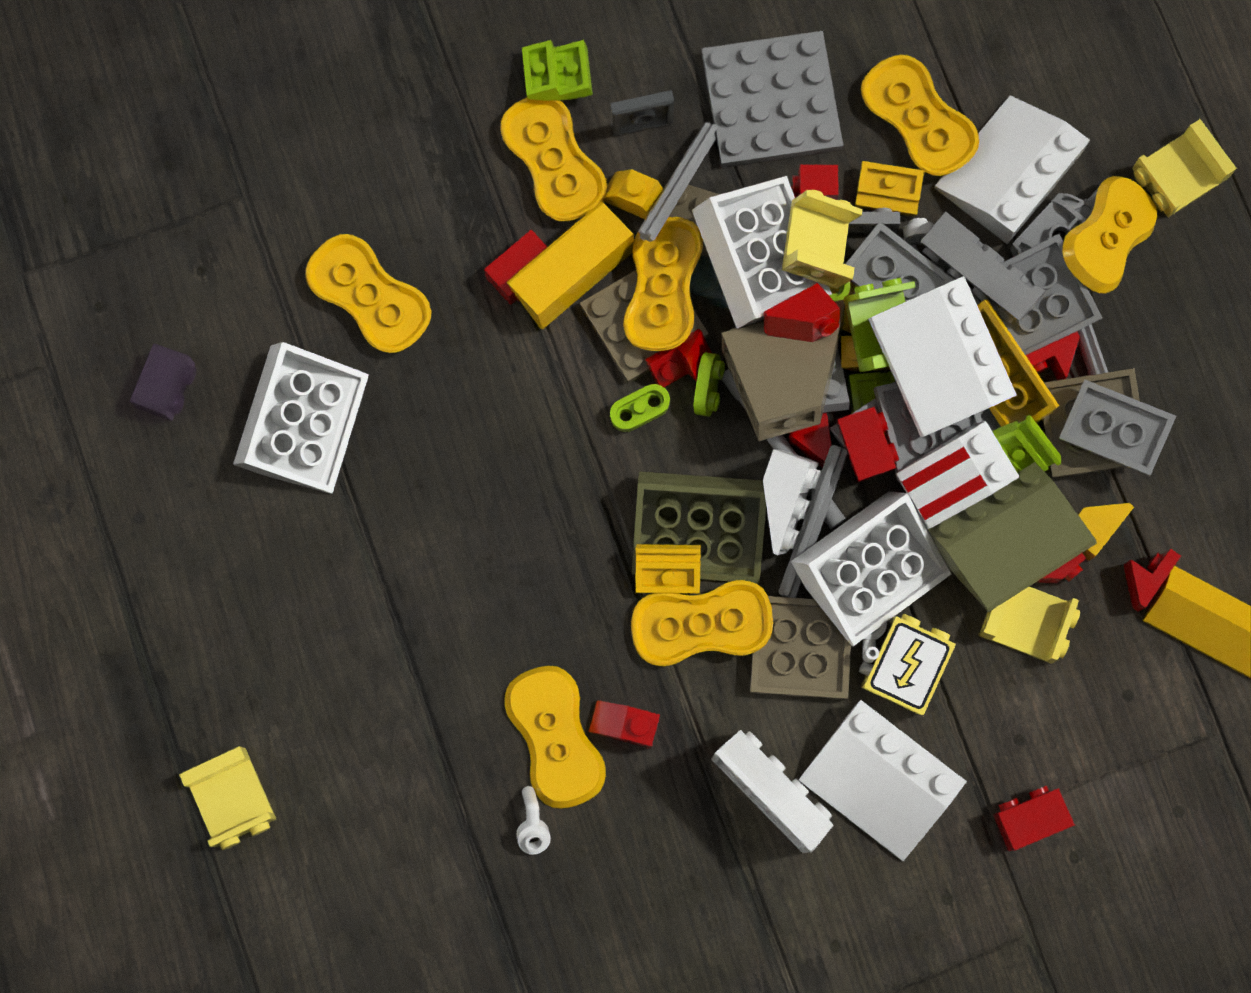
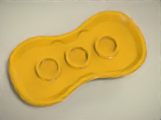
M896 55L881 61L867 73L861 86V93L866 106L874 114L897 128L905 140L912 161L917 167L928 174L942 176L955 172L972 159L979 147V135L975 125L969 118L949 107L939 97L930 73L920 61L908 55Z
M527 97L512 105L505 112L500 127L503 141L529 168L533 177L537 203L547 216L558 221L575 220L585 216L600 202H603L607 193L604 173L579 148L574 137L570 112L561 100H533Z
M1120 176L1109 177L1098 187L1094 208L1088 219L1070 230L1066 235L1062 248L1064 261L1071 273L1087 288L1097 293L1106 294L1116 289L1120 284L1129 252L1137 244L1146 240L1152 234L1155 227L1157 208L1149 194L1131 179Z
M668 217L656 239L652 242L642 240L639 231L634 239L632 252L637 272V283L634 295L624 315L623 326L629 342L640 349L664 351L678 347L688 338L694 325V309L689 287L691 275L702 253L703 239L698 226L694 222L680 217Z
M349 234L334 236L323 243L308 261L305 276L313 293L319 298L338 305L350 313L356 320L367 342L374 348L388 353L402 351L415 343L428 327L431 319V308L425 295L417 288L400 282L385 272L371 247L361 238Z
M745 580L725 583L701 595L651 593L637 603L631 620L632 639L636 651L643 660L657 666L673 665L691 655L704 651H719L732 655L752 654L767 644L773 629V613L768 595L758 584Z
M541 666L520 674L510 682L506 689L504 698L505 710L510 721L522 734L530 752V780L537 797L544 804L560 809L574 807L589 801L601 791L605 783L606 768L601 754L583 731L579 715L580 695L575 680L568 672L557 666Z

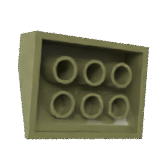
M1035 462L1018 472L1019 478L928 529L947 567L987 612H990L1097 544L1095 537L1054 481Z
M639 472L632 574L636 575V544L701 545L700 579L717 581L745 580L759 584L766 514L763 480Z

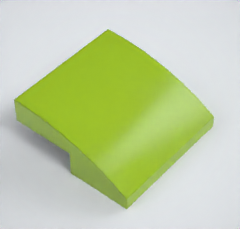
M551 40L522 47L528 99L553 101L593 95L588 51L584 40L554 47Z

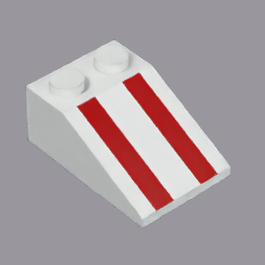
M986 421L973 424L895 473L928 529L992 495L1019 478L1018 473Z

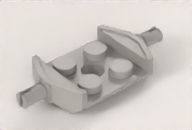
M1098 188L1085 200L1071 194L1059 193L1011 245L1010 250L1013 257L1050 239L1054 231H1063L1067 235L1070 230L1085 222L1093 211Z

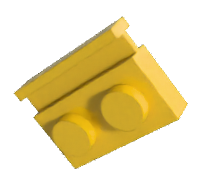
M862 161L855 207L868 210L889 208L892 212H900V215L916 217L924 170Z
M636 544V593L700 594L701 545Z

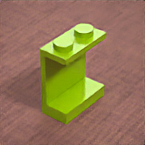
M901 278L882 282L883 288L874 289L873 283L854 288L855 294L844 297L860 372L889 366L868 319L906 302L903 291L915 288L914 281L902 284Z

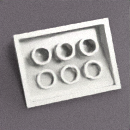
M1013 96L1007 98L978 133L979 147L972 159L955 172L943 175L934 186L938 192L1006 244L1010 242L1079 158L1090 141L1066 121Z
M787 176L710 197L692 209L736 328L764 320V311L818 283L782 270L791 202L795 199ZM818 283L828 295L832 294L829 286Z
M964 276L868 319L921 438L1017 395Z
M284 342L271 345L233 465L264 476L332 494L369 374Z
M890 491L791 561L807 591L852 646H855L951 575L908 493Z
M862 700L856 703L799 778L802 784L901 861L906 859L967 782Z
M741 730L738 731L715 752L711 760L803 854L812 852L833 827V824L829 821L832 815L821 803L818 802L814 805L806 797L809 791L796 778L791 782L782 773L786 769L784 765L773 755L768 758L759 749L762 743L750 731L746 734Z

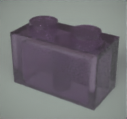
M153 344L130 402L139 410L172 421L174 415L179 414L183 407L184 396L182 395L186 386L191 385L195 378V362L188 355Z

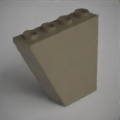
M843 300L835 302L840 307L839 328L830 336L821 337L814 342L767 336L764 332V320L745 327L733 328L722 333V353L758 441L821 423L844 325L845 303Z

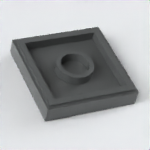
M672 90L610 103L613 136L672 124L674 114Z

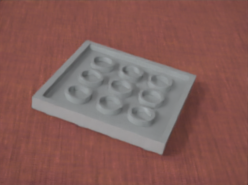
M823 31L702 48L713 123L717 126L716 141L721 168L843 149V140Z

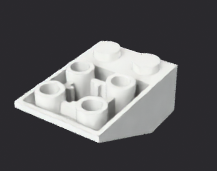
M773 449L763 478L773 554L776 555L784 554L789 549H794L800 533L795 530L798 520L805 518L810 505V501L806 500L809 489H815L821 471L817 470L819 462L778 449Z

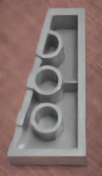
M945 211L921 240V243L925 246L922 252L935 263L940 259L950 267L946 272L955 280L964 276L966 281L974 287L971 293L981 301L985 299L992 301L999 307L996 313L1007 323L1010 324L1015 320L1019 324L1042 298L1045 290L1037 284L1033 286L1024 273L1015 266L1005 263L1004 259L987 244L983 245L975 234Z

